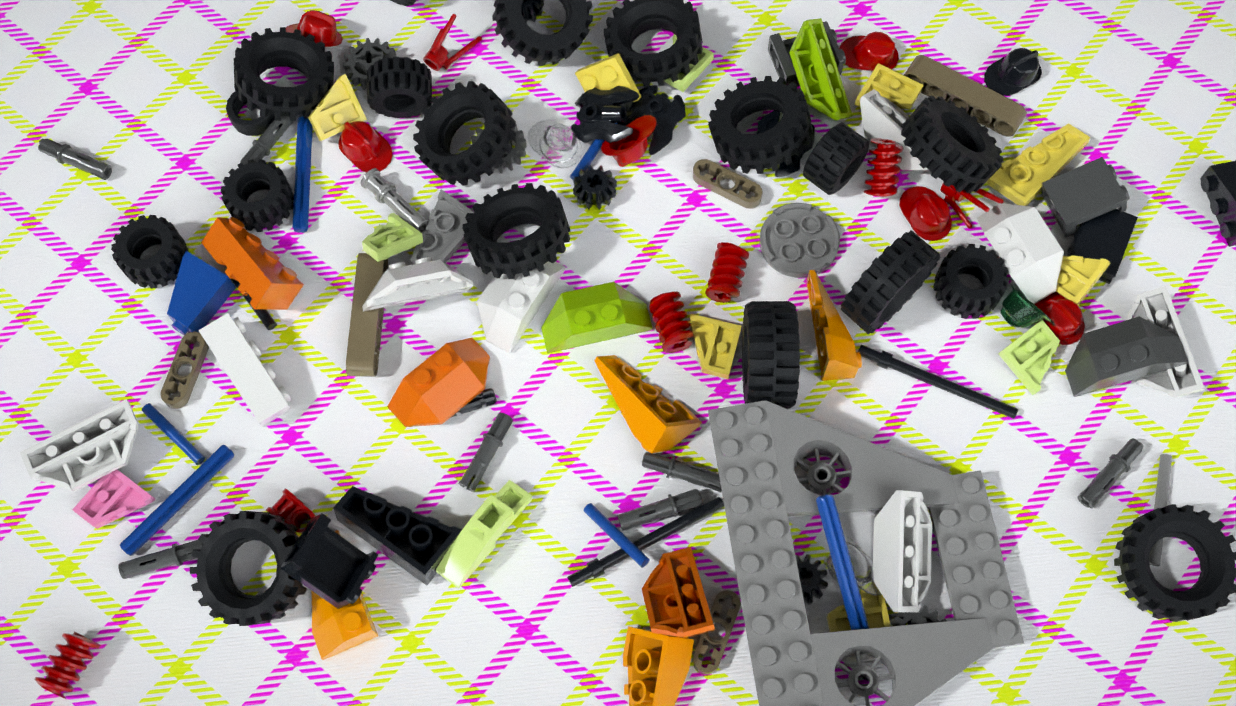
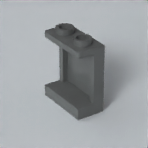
M825 21L823 25L839 74L841 75L843 65L846 63L845 53L837 45V36L834 29H830L828 22ZM780 33L770 35L768 52L778 77L785 78L787 86L793 82L799 87L800 84L789 53L796 37L782 41Z
M1103 157L1042 183V197L1065 237L1076 233V225L1116 208L1120 212H1124L1127 209V201L1130 199L1129 193L1124 185H1119L1116 180L1115 169L1111 164L1107 165Z

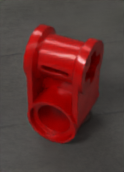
M285 488L282 491L283 495L272 507H268L266 511L271 515L286 518L284 522L287 524H294L298 528L295 534L300 537L304 529H300L302 522L313 519L316 515L300 499Z

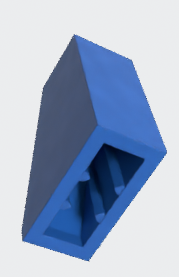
M188 251L183 255L167 315L174 322L171 326L183 335H186L187 332H199L198 330L205 327L236 289V286L226 274Z

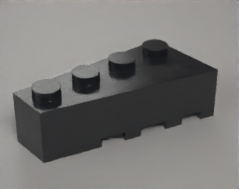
M354 486L333 507L337 521L426 586L436 576V568L462 531V529L455 526L450 527L442 524L435 518L414 513L412 509L402 505L399 507L389 503L384 498Z

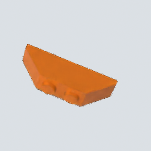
M473 338L446 343L402 379L387 406L388 409L405 427L443 424L485 389L490 356Z
M687 547L662 554L659 564L651 572L642 587L652 633L688 638L714 631L713 620L692 548Z

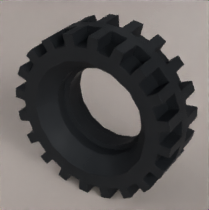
M495 0L493 5L495 11L492 19L497 23L495 28L496 35H502L503 41L501 44L504 48L509 45L514 50L511 55L515 58L519 54L525 57V63L530 64L533 60L538 61L539 66H545L547 62H552L553 65L557 64L561 59L570 57L590 31L588 27L593 21V15H589V10L593 7L592 1L559 0L565 9L566 21L559 32L546 35L532 30L524 21L522 16L523 0Z
M624 0L623 8L615 7L612 10L614 18H607V28H604L603 32L608 56L620 54L635 84L639 80L643 82L644 87H649L650 82H658V86H663V80L671 78L672 82L677 81L679 73L682 72L687 75L690 72L689 64L696 65L698 63L697 54H702L703 41L698 13L693 11V5L690 1L684 4L683 0ZM649 30H668L677 36L675 44L659 53L641 54L632 49L634 40Z
M280 27V32H272L271 28H266L263 35L254 32L251 34V41L244 38L241 41V48L237 47L235 50V92H238L241 102L247 101V108L250 111L257 108L260 110V116L264 118L271 114L275 115L276 121H281V116L289 117L290 121H296V116L303 115L307 119L311 111L315 109L333 85L334 62H332L331 52H325V44L322 41L316 44L314 42L315 36L309 34L307 37L301 35V30L295 29L294 33L286 32V27ZM274 67H290L306 75L308 81L295 87H279L264 82L260 75L267 69Z
M765 76L764 81H757L756 77L750 78L751 83L746 85L739 82L736 84V90L730 91L727 89L723 92L724 100L717 99L715 101L716 110H710L709 116L711 121L708 122L717 153L724 163L728 161L731 169L735 170L738 166H741L742 172L746 174L749 173L750 169H756L757 174H763L764 168L769 167L772 168V171L779 170L777 165L785 162L787 165L791 164V156L794 154L801 156L803 153L802 144L809 145V134L813 133V128L804 93L802 90L798 91L796 84L793 82L787 86L785 78L781 77L777 82L772 81L771 76ZM778 110L783 114L781 120L773 128L763 133L745 134L737 130L738 123L755 112Z
M468 81L467 87L459 82L455 84V89L452 91L447 87L443 89V96L439 99L434 96L431 99L433 104L429 109L423 108L421 113L424 115L422 121L417 120L415 126L419 129V133L413 134V140L418 143V145L414 146L415 152L420 155L419 159L443 181L446 180L452 185H455L456 181L464 186L468 185L469 179H472L475 183L480 182V175L486 173L490 176L494 173L492 167L496 163L501 166L505 162L501 157L505 152L510 153L512 150L508 143L509 140H515L516 133L511 129L516 126V121L511 117L513 115L512 111L485 84L480 83L478 86L474 81ZM484 118L485 127L478 140L467 150L459 154H451L450 145L456 131L464 123L472 119Z
M929 96L928 99L925 98L901 126L903 128L901 135L906 138L903 142L905 146L911 148L910 154L912 157H917L921 162L919 165L923 169L927 168L930 170L932 177L935 179L940 178L947 187L953 185L958 192H961L963 189L966 193L978 191L1002 166L1001 163L1004 161L1003 157L1000 156L1002 153L1001 148L995 146L996 139L987 133L989 130L985 126H981L975 116L971 117L967 114L965 108L962 106L960 108L956 107L955 103L951 100L945 102L943 97L938 96L935 98L934 96Z
M526 183L524 188H519L518 184H513L511 189L506 191L503 188L497 189L498 194L492 197L487 194L483 197L484 202L482 204L475 203L472 206L474 213L466 214L467 223L463 224L462 228L465 233L463 235L475 265L481 267L482 272L486 275L492 271L494 278H500L502 274H507L508 279H514L515 275L523 273V276L527 277L530 276L529 271L536 268L540 272L545 269L543 264L548 261L551 263L556 262L557 252L564 253L566 250L564 243L570 242L569 232L571 231L562 202L559 197H556V193L553 190L547 192L546 187L540 185L537 189H534L532 183ZM524 224L540 226L534 233L523 239L508 243L497 242L504 232L513 227Z
M912 230L909 233H904L890 247H886L883 253L873 260L872 265L861 274V278L853 284L852 290L846 294V300L841 304V311L867 334L874 333L876 329L881 328L885 322H888L896 312H899L902 306L913 297L912 295L920 289L925 279L931 275V271L937 266V262L941 258L940 254Z
M1172 504L1137 517L1133 520L1131 526L1123 530L1124 538L1117 542L1115 549L1120 550V555L1114 559V566H1120L1122 575L1116 577L1119 583L1125 582L1129 589L1125 592V595L1128 599L1134 597L1139 602L1137 608L1141 611L1149 610L1153 612L1152 617L1157 619L1168 618L1170 622L1188 621L1212 615L1217 612L1216 609L1226 606L1230 602L1227 597L1229 594L1236 593V584H1234L1236 578V552H1232L1230 543L1236 540L1233 535L1225 537L1221 531L1225 525L1220 520L1213 523L1208 519L1211 513L1205 510L1195 512L1193 511L1194 506L1191 505L1177 507L1176 504ZM1176 537L1186 541L1194 549L1200 561L1201 572L1198 581L1190 589L1173 591L1162 586L1155 579L1150 569L1149 555L1152 547L1159 539Z
M239 511L238 514L229 513L223 516L224 520L222 522L214 521L209 526L212 531L209 534H201L198 539L203 543L202 548L193 549L191 555L198 558L197 567H190V574H197L198 581L191 585L192 590L201 591L203 597L198 602L201 606H209L212 609L209 613L210 616L213 618L221 617L224 619L223 623L228 625L239 624V626L265 624L270 623L273 619H280L286 616L285 611L287 609H294L299 604L295 599L298 595L305 594L307 588L280 569L299 539L295 534L298 528L294 524L285 523L286 518L282 516L255 511ZM252 540H258L267 544L274 552L277 562L276 577L271 587L264 593L256 596L241 592L234 584L231 574L232 559L237 549L244 543Z

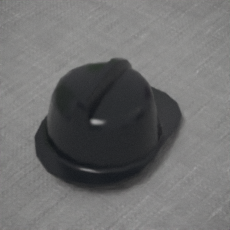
M1017 48L991 64L984 74V82L987 88L1003 96H1009L1036 83L1042 75L1038 51Z

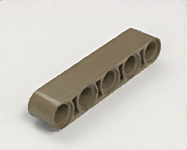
M916 56L904 76L924 85L921 91L922 94L928 97H943L945 102L953 101L956 107L960 108L962 106L966 109L967 114L971 117L975 116L978 119V123L1003 136H1013L1026 117L1027 112L1022 105L927 56Z
M359 253L357 257L346 355L347 376L376 377L378 372L384 308L363 312L362 306L381 276L388 269V259L377 262L367 253Z

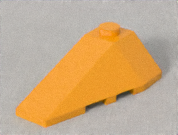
M809 270L806 284L822 381L855 378L858 369L862 367L861 354L856 352L855 343L816 271Z
M597 356L594 360L631 432L646 451L650 453L669 451L701 425L702 422L677 399L671 402L661 395L662 388L643 382L641 380V373L617 356Z
M311 590L312 634L322 660L378 637L362 593L354 604H348L337 609Z
M628 626L623 652V666L628 667V684L624 685V695H629V706L675 705L690 668L694 639L652 633L651 630Z

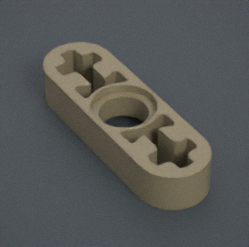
M701 159L694 164L693 180L698 185L747 209L756 208L761 203L763 191L759 184L708 159ZM705 169L709 170V174L706 173L704 174V176L700 175V171L703 172L705 171ZM724 179H730L735 185L730 189H725L720 185V182ZM739 185H740V186H742V189H741V190L739 189V194H737V191H738V188H739ZM754 192V196H752L750 199L746 198V194Z
M189 332L183 336L160 394L161 399L172 409H180L188 403L207 355L209 346L199 332ZM198 341L200 346L194 347L192 350L189 347L190 344H195ZM182 365H192V370L188 375H178V370ZM178 390V392L181 394L180 397H174V399H172L170 397V394H175Z
M731 590L719 592L710 610L713 624H719L725 629V637L721 640H713L708 632L701 634L694 653V668L703 675H710L718 669L741 606L739 596ZM726 598L732 599L731 604L735 606V609H728L725 619H731L730 623L722 618L713 617L714 613L720 617L723 605L719 601H725ZM703 641H706L713 647H721L720 651L714 648L711 660L715 661V664H709L707 668L702 667V661L698 659L699 655L705 656L708 645H702Z

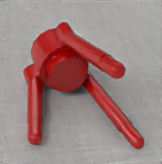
M452 14L444 29H440L431 48L423 57L425 64L435 71H439L442 67L447 70L454 61L482 40V37L478 36L448 59L447 55L449 52L441 44L457 17L456 14Z
M944 183L942 184L940 191L946 195L944 198L945 202L953 208L968 229L972 228V224L955 201L961 202L966 198L985 212H989L990 208L970 193H966L964 189L958 192L953 185L947 187ZM981 188L976 191V193L992 201L1004 203L1003 199Z

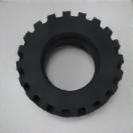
M751 301L745 305L742 330V381L745 404L766 400L786 409H790L796 404L800 375V335L796 306L789 301Z

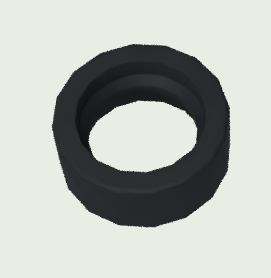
M233 92L227 100L226 111L234 128L239 133L247 136L263 134L275 120V115L268 114L266 118L260 116L253 120L240 119L238 113L247 104V101L241 102L238 92Z

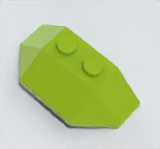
M822 18L806 20L803 22L789 53L807 105L835 121L850 118L853 114Z
M613 281L561 293L541 329L547 354L651 331L653 327L647 304Z

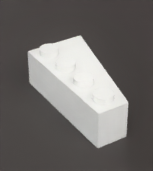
M226 313L198 330L262 427L291 409L287 403L292 400L283 386L278 388L272 380L277 377L268 363L264 365L261 363L258 356L262 353L253 340L250 342L246 340L243 333L247 330L238 317L232 319L229 313Z

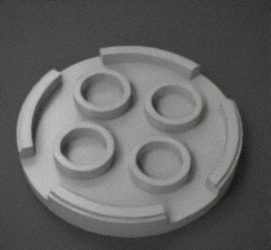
M790 203L775 209L765 220L760 231L759 244L764 259L773 269L786 276L807 278L809 270H815L819 274L833 263L839 249L840 236L834 220L829 215L827 216L822 211L812 207L811 204Z

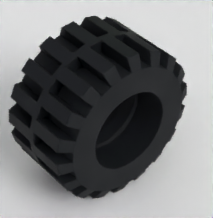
M393 57L376 61L374 65L368 68L367 103L376 113L383 114L386 117L410 118L421 115L424 107L427 109L431 107L432 75L430 69L424 63L409 57Z
M845 123L837 124L819 140L810 153L804 166L803 177L828 195L836 193L848 183L863 163L868 153L869 141Z
M253 159L248 160V164L243 165V163L237 165L238 168L236 170L232 168L228 172L230 176L225 177L223 180L225 186H221V193L223 195L221 198L230 215L240 220L248 231H252L253 228L257 232H263V228H267L269 231L274 229L273 226L275 224L278 226L283 224L282 219H288L290 216L288 210H293L294 205L292 201L294 200V194L283 171L276 167L274 163L269 162L267 164L262 159H259L258 162H255ZM269 190L263 199L256 202H247L250 195L254 192Z
M144 215L138 216L136 221L134 219L129 220V225L126 227L122 225L119 229L121 233L115 234L113 238L116 243L112 244L111 250L114 252L112 254L114 261L134 284L138 283L143 288L149 285L151 289L157 288L158 284L164 287L168 285L167 281L171 279L174 282L177 279L176 275L179 272L183 255L188 251L184 239L174 225L163 217L158 219L156 215H150L149 218H146ZM161 245L159 251L154 256L140 259L142 253L148 247Z
M968 244L967 248L961 245L957 247L956 251L952 249L944 257L935 275L933 287L934 291H937L935 295L937 301L942 300L941 306L944 309L950 308V314L956 316L959 313L961 318L964 319L971 315L973 319H976L981 314L983 316L989 314L991 309L994 310L1007 289L1009 277H1006L1008 268L1002 267L1004 260L1001 257L997 259L995 251L991 250L988 252L985 250L986 246L983 245L975 248V244ZM958 275H974L982 282L984 288L979 290L970 289L960 282Z

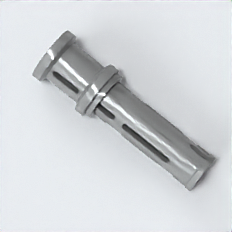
M373 168L369 170L361 179V186L365 189L368 188L376 196L375 198L379 203H386L400 218L422 233L429 221L422 217L396 192L395 185L391 182L388 183L380 175L381 173L378 169Z

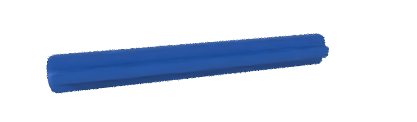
M300 116L297 120L292 226L296 233L307 232L309 220L312 125L309 118L305 119L303 116Z
M226 445L220 446L120 543L121 549L127 555L133 556L234 457L233 451Z
M832 494L821 495L816 498L851 630L870 629L834 496Z

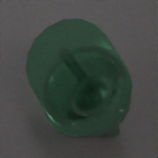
M1010 284L1013 289L1003 300V307L1000 311L1009 325L1027 328L1041 320H1045L1052 326H1055V323L1044 312L1026 299L1013 284Z

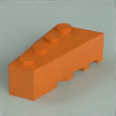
M217 217L201 242L218 264L227 267L225 270L226 275L240 283L238 290L242 295H250L252 298L250 305L254 309L287 310L304 285L297 278L296 272L285 267L274 252L267 250L261 245L262 241L244 229L245 225L240 220L234 217Z

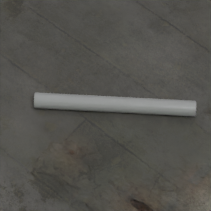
M1168 454L1160 455L1154 510L1167 506L1172 456ZM1163 538L1159 539L1151 549L1149 563L1152 566L1158 567L1161 564Z

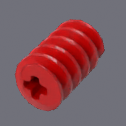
M873 138L870 142L876 144L877 148L869 149V153L876 155V158L868 159L867 163L874 165V169L866 170V173L873 176V179H868L864 182L872 187L863 192L880 197L894 195L898 190L894 185L899 182V178L895 174H898L901 169L896 164L902 161V157L898 154L903 152L904 147L896 141Z
M721 242L717 244L718 249L715 251L713 268L710 271L708 288H706L705 294L713 301L727 303L731 301V298L740 296V291L737 288L742 287L743 282L740 279L744 278L745 275L742 269L747 267L745 260L749 258V253L735 244Z
M677 291L662 293L652 298L649 302V309L653 314V322L656 323V331L659 333L658 336L660 342H662V349L666 353H675L689 348L692 342L688 341V339L694 336L693 331L686 330L691 326L690 321H681L687 317V312L679 311L684 307V303L677 301L681 297L680 292Z
M75 631L73 634L63 633L62 637L67 642L66 645L56 644L55 648L61 653L60 656L49 655L48 658L54 664L53 667L42 666L41 669L47 675L46 678L35 677L34 679L39 686L64 699L66 697L61 692H72L74 689L68 681H79L81 678L75 670L87 669V665L82 659H93L94 657L89 648H100L101 646Z

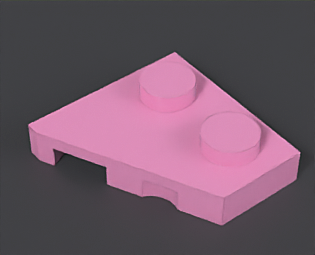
M115 470L101 477L72 510L98 529L152 503L155 498L119 470Z

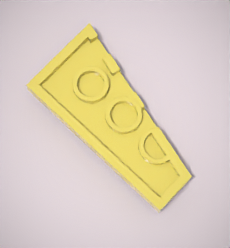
M1068 123L1043 138L1041 143L1023 150L1021 155L1016 158L1008 159L1001 163L1002 166L986 184L1015 204L1027 206L1042 191V183L1056 177L1089 143L1090 137Z

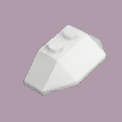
M875 89L860 98L864 136L869 140L873 138L888 139L904 147L903 152L898 154L902 157V161L896 164L901 170H928L927 168L923 169L919 165L921 163L917 157H912L910 154L911 148L905 146L903 142L906 138L901 135L903 130L901 126L909 116L889 99L880 96L881 94ZM870 142L873 147L877 148L876 144Z
M999 203L991 208L989 212H985L977 217L985 236L999 258L1001 257L1004 260V266L1008 268L1010 276L1031 305L1056 292L1064 251L1035 207Z
M431 257L418 259L414 265L406 266L405 262L389 265V269L381 276L362 308L364 312L464 292L471 289L474 284L471 279L442 260L432 261Z
M548 261L543 264L544 270L539 272L537 268L529 271L530 276L524 277L523 273L516 274L514 279H508L507 274H502L500 278L493 277L477 300L486 341L510 354L566 269L565 266L557 262L551 263Z
M1163 286L1138 294L1125 321L1140 316L1177 335L1188 364L1136 379L1137 383L1174 398L1204 390L1203 382L1167 287Z
M125 399L19 453L31 478L74 492L127 465L139 423L129 401Z
M896 490L874 518L872 580L893 612H919L921 608L920 603L924 599L931 583L932 521L928 509L923 502L922 492Z

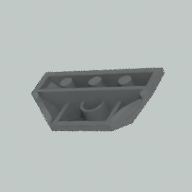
M1139 316L1084 333L1065 372L1073 396L1077 397L1188 364V361L1177 335Z

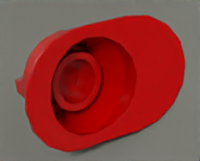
M317 10L307 11L302 15L299 23L286 27V32L294 33V30L298 29L301 30V35L307 37L309 34L315 36L314 42L317 44L322 41L325 47L337 46L343 40L342 35L337 31L335 18Z
M875 31L867 36H852L842 42L839 48L845 53V65L854 69L874 71L879 63L892 70L899 60L895 42L883 32Z
M645 115L632 121L627 127H631L634 132L616 142L609 143L605 141L601 147L602 153L613 156L620 167L639 160L647 149V137L656 127V118L651 115Z
M346 122L338 141L339 149L343 155L363 172H368L373 168L379 171L387 168L393 156L392 148L388 141L366 122Z
M911 187L903 192L900 197V209L919 237L929 241H937L948 235L952 227V219L949 206L944 199L926 187Z
M1057 292L1052 293L1034 305H1031L1026 299L1024 307L1026 316L1034 325L1043 320L1060 340L1059 344L1071 345L1077 342L1084 334L1085 323L1082 311L1072 300L1065 299Z

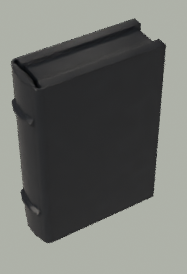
M1114 209L1079 224L1071 246L1067 249V256L1073 255L1100 260L1101 258L1108 260L1111 264L1099 280L1110 284L1112 278H1115L1138 217Z

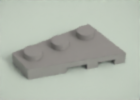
M441 189L436 206L429 215V222L425 231L422 232L423 243L416 245L410 259L411 264L414 265L416 260L431 257L432 261L442 260L446 263L466 241L462 227L463 224L467 223L466 214L474 213V211Z

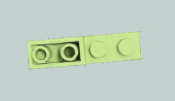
M511 480L495 496L491 494L454 540L436 568V572L459 589L496 547V540L532 501V495Z

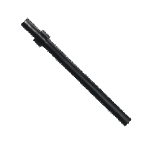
M862 344L858 350L862 357L877 362V366L887 370L889 367L1012 419L1016 417L1017 408L893 358V354L884 350L881 353Z
M717 497L632 543L642 551L723 508L724 503L720 497ZM621 548L600 560L596 558L586 563L587 567L568 576V581L574 587L591 577L595 579L605 574L604 570L630 556Z

